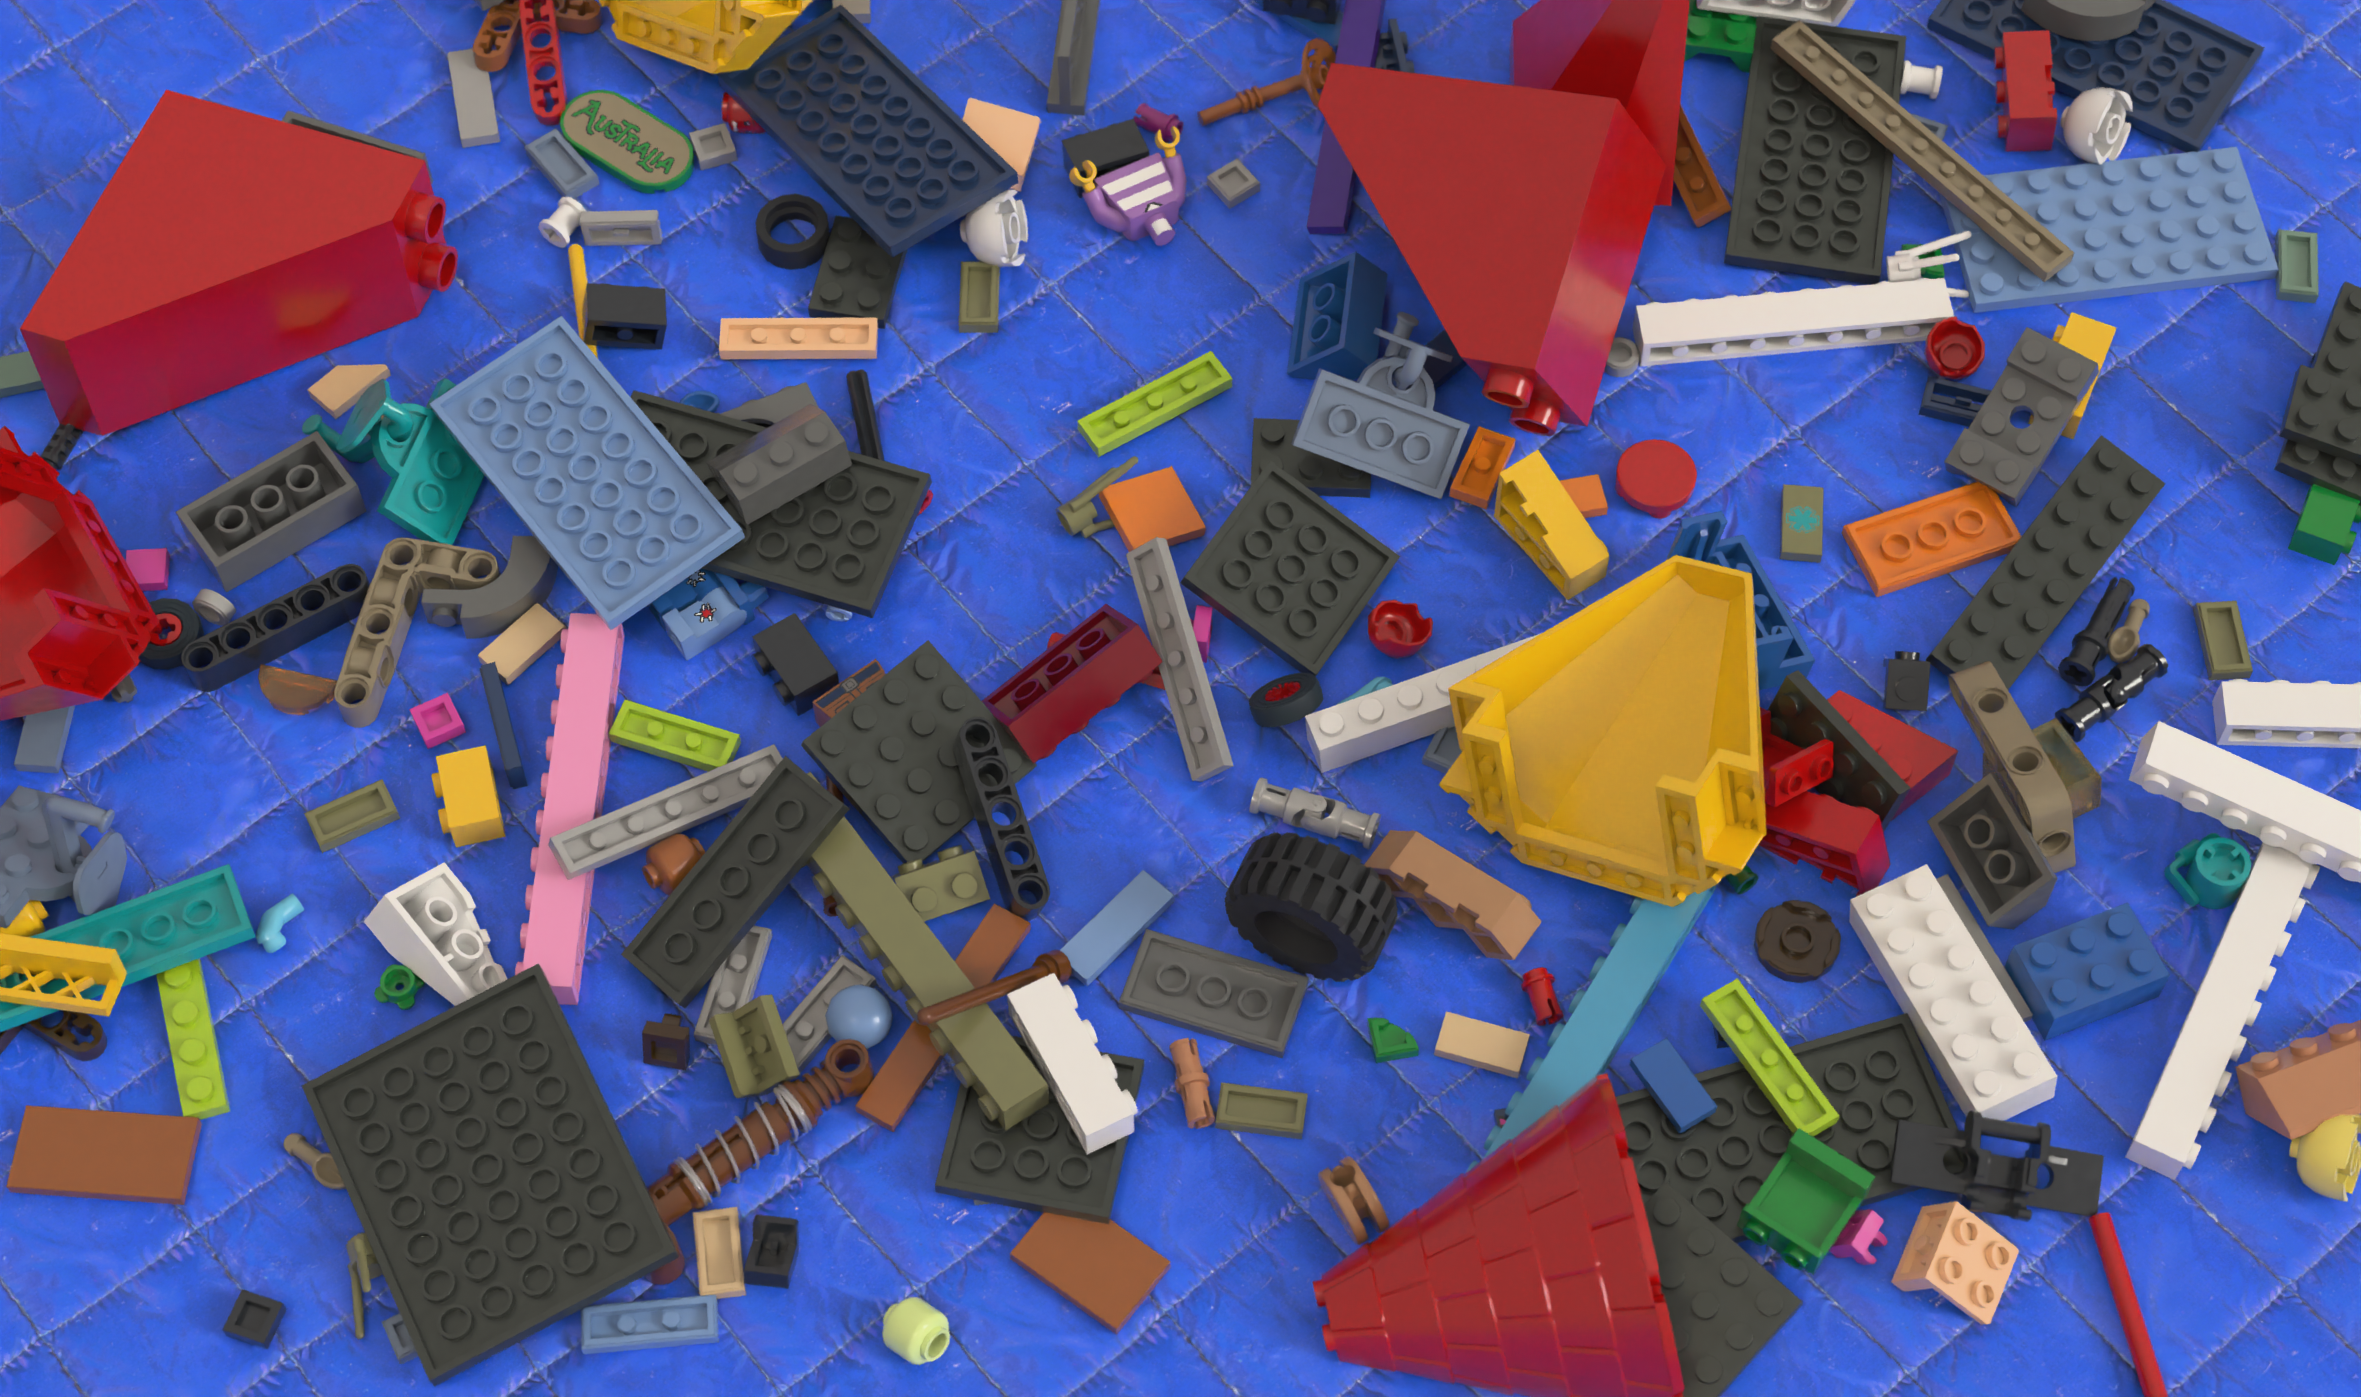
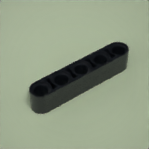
M355 564L339 566L191 642L183 650L181 660L192 685L202 692L217 690L355 619L360 614L370 586L365 571ZM357 588V589L354 590V591L347 592V591H349L350 589ZM320 607V608L317 609V610L310 611V610H312L313 608ZM278 626H283V627L280 628V629L273 630V629H275V628L278 627ZM241 645H246L243 648L237 649ZM209 664L206 667L200 668L202 665Z
M972 717L961 726L954 740L953 752L1005 908L1024 920L1030 921L1038 916L1047 903L1050 895L1049 884L997 731L989 720L982 717ZM974 735L979 737L984 743V747H972L968 744L966 736ZM979 775H991L995 778L997 786L989 787L984 785L980 781ZM1000 812L1005 814L1010 820V825L1002 826L997 824L992 818V813ZM1005 852H1017L1021 855L1023 864H1011L1005 857ZM1018 891H1030L1034 894L1037 903H1024L1018 896Z

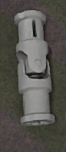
M1262 777L1259 778L1249 808L1251 813L1257 814L1261 811L1283 818V823L1302 827L1333 839L1341 836L1363 844V848L1367 849L1372 847L1381 814L1374 812L1372 815L1352 810L1347 808V804L1344 802L1311 794L1296 787L1288 790L1269 784L1268 780ZM1325 812L1329 814L1326 818H1324Z

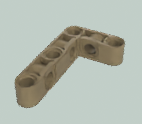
M396 538L385 546L374 578L368 588L334 690V696L343 720L349 726L363 728L376 720L387 688L395 672L423 589L471 590L490 584L501 575L497 560L491 553L412 538ZM409 562L408 564L400 565L401 563ZM487 575L484 578H478L479 576ZM386 630V631L383 632V633L375 634V633H377L378 631ZM363 699L357 704H351L355 700Z
M1986 661L1950 674L1948 676L1949 686L1957 706L1969 723L1990 763L2013 799L2018 813L2054 873L2076 866L2072 805L2068 792L1990 661Z

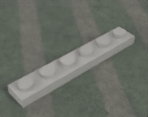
M1156 537L1126 554L1153 648L1163 661L1158 666L1192 781L1203 782L1234 765L1167 540Z
M775 744L553 836L550 838L548 845L567 880H570L662 841L674 834L681 833L744 806L783 758Z

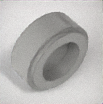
M1614 338L1604 372L1614 377H1626L1634 373L1638 367L1640 357L1637 345L1627 338Z
M201 589L192 602L195 611L201 617L216 625L228 624L236 612L234 605L227 598L209 589Z

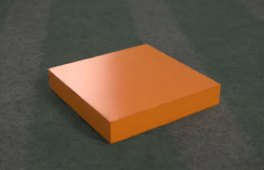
M1172 466L1109 485L1099 493L1102 504L1129 552L1156 537L1166 539L1168 546H1172L1204 536L1206 526Z

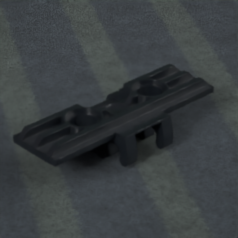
M1977 1111L1968 1112L1964 1131L1897 1120L1889 1182L1962 1194L1961 1205L1970 1212H1988L2005 1215L2015 1220L2029 1221L2031 1219L2032 1211L2027 1209L2026 1206L2091 1217L2096 1215L2098 1210L2104 1155L2050 1146L2051 1128L2049 1124L2039 1122L2036 1126L1985 1118L1982 1117L1981 1112ZM1981 1135L2029 1143V1150H2025V1157L2023 1158L1991 1154V1151L1980 1148ZM1951 1148L1960 1151L1964 1157V1167L1958 1174L1949 1173L1943 1164L1944 1154ZM2042 1164L2047 1168L2050 1179L2046 1187L2037 1189L2035 1188L2038 1179L2037 1171Z

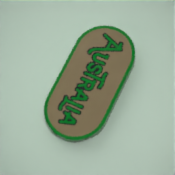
M608 90L585 92L572 99L561 114L560 126L563 136L576 152L637 191L655 194V190L664 189L665 192L675 190L683 185L693 172L694 152L687 136L616 92Z

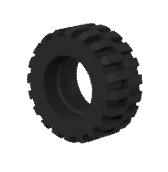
M1289 832L1283 835L1272 833L1252 843L1225 897L1226 914H1228L1231 925L1237 927L1238 934L1244 940H1249L1253 943V947L1262 954H1268L1273 958V961L1282 966L1285 964L1294 968L1293 971L1301 974L1308 973L1322 980L1332 978L1335 982H1344L1347 979L1351 981L1356 980L1374 968L1398 917L1395 896L1391 894V888L1386 881L1379 879V874L1371 867L1367 868L1361 863L1359 858L1340 851V847L1331 843L1327 845L1319 842L1318 838L1311 836L1299 837L1297 833Z

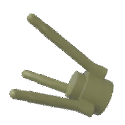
M1136 456L1131 457L1118 468H1111L1076 497L1056 508V514L1068 534L1073 536L1081 532L1082 536L1086 539L1096 532L1115 527L1111 519L1093 524V519L1098 514L1091 499L1137 464L1138 458Z
M365 1232L353 1236L346 1244L350 1260L347 1267L351 1277L353 1316L357 1339H362L365 1335L362 1290L369 1292L371 1290L370 1279L383 1274Z

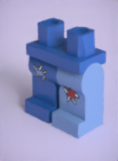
M700 568L648 604L647 607L662 628L667 631L668 636L686 661L736 631L743 623L746 625L755 620L752 609L763 603L769 596L764 586L747 581L738 585L733 577Z

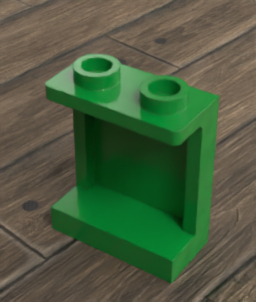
M1798 1128L1790 1139L1782 1158L1750 1204L1747 1203L1742 1209L1737 1226L1742 1229L1744 1235L1758 1245L1766 1244L1780 1253L1781 1258L1789 1266L1797 1270L1805 1269L1813 1275L1868 1195L1875 1176Z

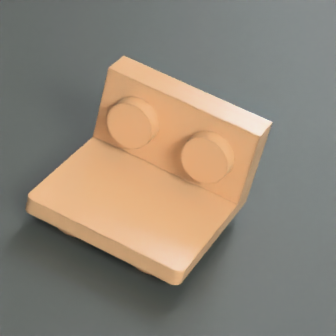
M969 98L962 120L1017 172L1018 184L1009 189L1021 192L1040 126V118Z
M1957 1201L1923 1206L1891 1283L1903 1292L1933 1288L1979 1324H1990L2018 1255V1248Z

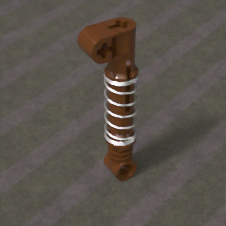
M844 1039L834 1043L828 1049L826 1059L819 1063L821 1069L815 1066L811 1069L812 1075L809 1073L803 1074V1082L799 1079L794 1082L784 1081L781 1085H778V1088H773V1092L776 1095L775 1104L771 1105L766 1101L759 1105L757 1102H754L755 1110L742 1119L735 1116L736 1123L723 1133L715 1130L717 1137L703 1147L696 1144L697 1151L684 1160L681 1157H677V1160L668 1165L667 1173L647 1187L680 1256L645 1275L644 1277L647 1280L658 1285L669 1284L675 1281L683 1272L685 1257L674 1233L668 1227L691 1209L701 1210L708 1206V1203L712 1202L711 1196L720 1197L721 1188L729 1182L739 1183L740 1174L748 1168L759 1169L760 1160L768 1154L778 1155L779 1146L787 1140L797 1141L799 1136L798 1129L804 1133H808L809 1130L812 1131V1128L818 1124V1118L823 1115L822 1108L825 1111L832 1108L830 1102L837 1105L841 1102L839 1096L843 1098L855 1097L866 1091L874 1079V1071L868 1051L862 1043L853 1039ZM849 1064L859 1065L851 1072L841 1071ZM792 1128L794 1130L795 1138L792 1137L790 1132Z

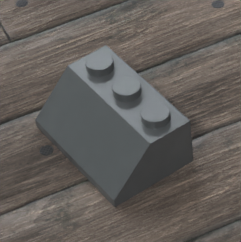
M813 404L805 406L706 462L707 467L747 525L852 466L845 439L826 412Z
M1990 772L1927 821L1988 926L2015 929L2046 906L2058 878L1995 773Z

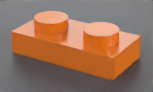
M1479 426L1452 482L1449 496L1487 509L1497 488L1499 473L1505 470L1515 448L1516 439Z

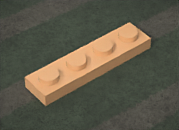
M721 318L720 359H877L878 322L877 318Z

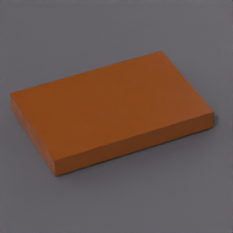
M1046 1212L1039 1217L1010 1253L1012 1261L1116 1335L1171 1268V1262L1111 1219L1109 1224Z

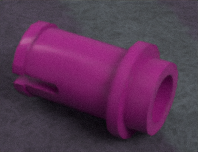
M1146 103L1140 104L1135 112L1142 115L1141 118L1133 117L1138 127L1140 126L1154 134L1160 130L1162 140L1165 143L1173 142L1172 126L1178 129L1180 135L1183 131L1184 124L1179 120L1178 115H1167Z

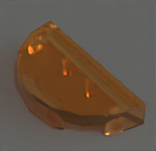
M263 664L260 665L258 680L262 693L273 708L286 714L305 715L309 713L308 710L317 708L324 702L330 703L335 698L334 690L337 680Z

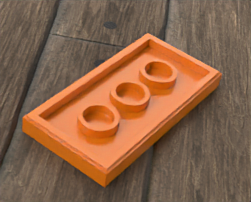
M1978 481L1844 525L1842 529V535L1876 597L2007 554L2022 537L1997 492Z

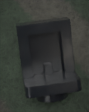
M1895 651L1894 659L1884 658L1883 667H1886L1883 708L1927 711L1931 662L1919 661L1920 653Z
M755 1215L753 1220V1241L744 1268V1284L789 1288L799 1253V1222L797 1219Z

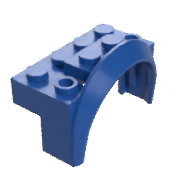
M1722 511L1682 519L1666 560L1678 555L1752 573L1759 690L1781 686L1786 676L1797 670L1807 678L1815 659L1745 536L1739 535L1720 539L1728 522Z

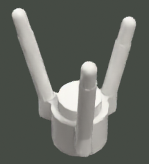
M1965 231L1909 250L1895 251L1894 256L1886 257L1888 282L1914 281L1921 278L1920 268L1958 261L1960 258L1958 254L1919 259L1918 256L1968 239L1972 235L1971 232ZM1947 288L1949 297H1969V292L1966 290Z

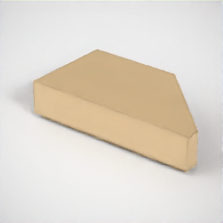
M385 364L336 366L307 390L310 397L337 419L355 405L371 385L381 379L386 380L391 374Z

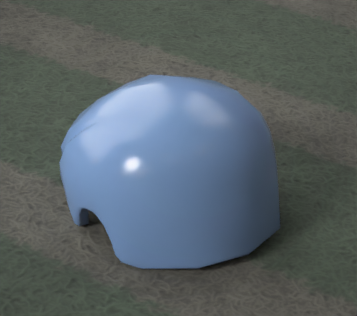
M861 984L846 987L838 992L831 999L825 1015L829 1034L837 1042L844 1039H853L862 1043L866 1049L884 1041L891 1029L893 1020L888 999L876 988Z

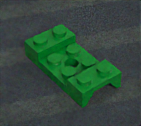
M1690 0L1684 62L1699 52L1729 56L1742 72H1749L1753 55L1757 17L1697 9V0Z

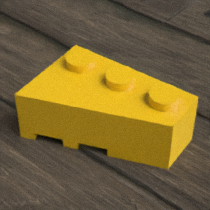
M1539 450L1499 473L1494 517L1567 601L1606 577L1610 556L1607 547L1602 540L1597 538Z

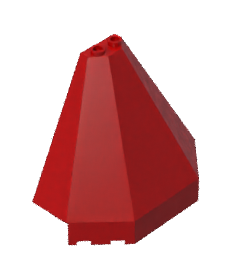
M1539 0L1513 20L1510 41V85L1618 99L1666 164L1654 205L1671 206L1690 0Z
M6 426L0 429V721L103 700L108 693L138 666L140 662L138 657L145 651L151 638L149 634L159 621L93 502L80 490L73 495L56 479L60 473L35 451L30 456L25 454L14 437L15 434Z

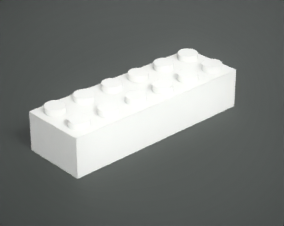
M1927 864L1850 899V924L1904 1014H1908L1918 1038L1966 1117L1969 1111L1981 1112L1982 1117L2004 1121L2054 1097L2057 1082L2055 1071Z

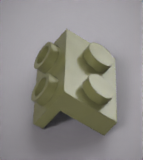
M962 845L937 852L939 860L924 865L921 858L898 865L899 873L890 876L924 922L990 899L975 851L970 849L963 851Z
M772 994L758 996L733 1012L716 1014L709 1018L715 1041L736 1098L766 1095L772 1092L773 1088H778V1085H781L784 1081L789 1082L800 1076Z

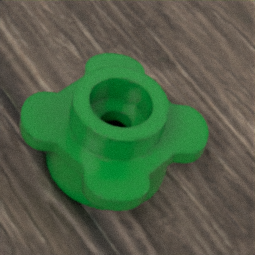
M393 964L388 966L382 974L380 986L375 989V997L380 1003L391 1002L397 1004L401 1010H408L415 1005L414 997L418 989L424 986L425 982L408 967ZM397 985H404L403 989H396Z

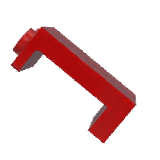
M1760 707L1765 803L1777 807L1833 777L1834 743L1828 739H1823L1803 749L1770 734L1771 712Z

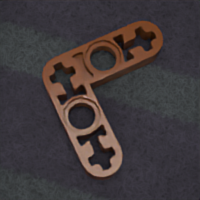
M505 0L489 9L473 43L474 61L480 70L494 72L504 68L508 63L522 33L519 0ZM552 0L554 6L558 8L556 10L558 30L588 34L595 32L601 27V7L596 0ZM536 3L533 10L537 21H542L540 13L541 3ZM502 25L511 27L506 31L493 30L495 27Z

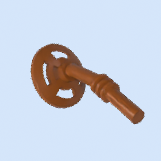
M1321 38L1308 41L1302 54V70L1300 74L1261 88L1253 86L1251 91L1249 89L1243 90V94L1242 92H1237L1235 98L1197 112L1200 124L1205 126L1240 111L1243 114L1248 113L1249 110H1255L1256 106L1258 108L1263 107L1266 101L1300 89L1308 92L1311 101L1320 110L1318 102L1330 65L1335 63L1336 60L1334 50ZM1311 50H1315L1314 55L1308 56Z

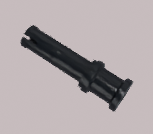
M2117 577L2112 578L2085 630L2075 634L2072 640V651L2068 657L2061 660L2058 667L2060 675L2069 683L2077 686L2092 684L2095 678L2094 669L2099 661L2105 659L2109 651L2108 638L2135 592V587L2129 580L2120 577L2118 582Z

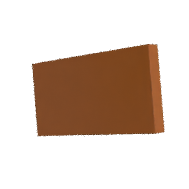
M26 1105L6 1187L11 1193L184 1205L202 1123L196 1117Z

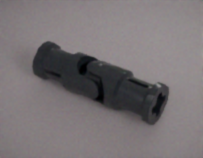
M2151 644L2140 646L2137 650V655L2127 663L2117 664L2106 676H2103L2082 691L2079 695V700L2069 708H2061L2055 712L2054 721L2057 728L2069 740L2073 742L2081 741L2085 737V731L2097 722L2103 723L2128 702V698H2135L2140 695L2144 690V685L2153 678L2163 677L2168 672L2166 658Z

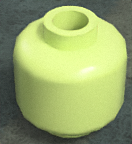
M910 1297L900 1303H896L884 1315L882 1333L884 1344L911 1364L921 1365L928 1361H934L946 1350L950 1341L948 1319L921 1298Z

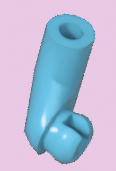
M293 893L268 909L261 917L255 936L258 944L262 943L268 953H274L286 944V938L280 932L282 926L304 911L303 906Z

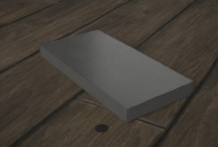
M1146 929L1120 997L1119 1009L1283 1058L1308 987L1309 977Z

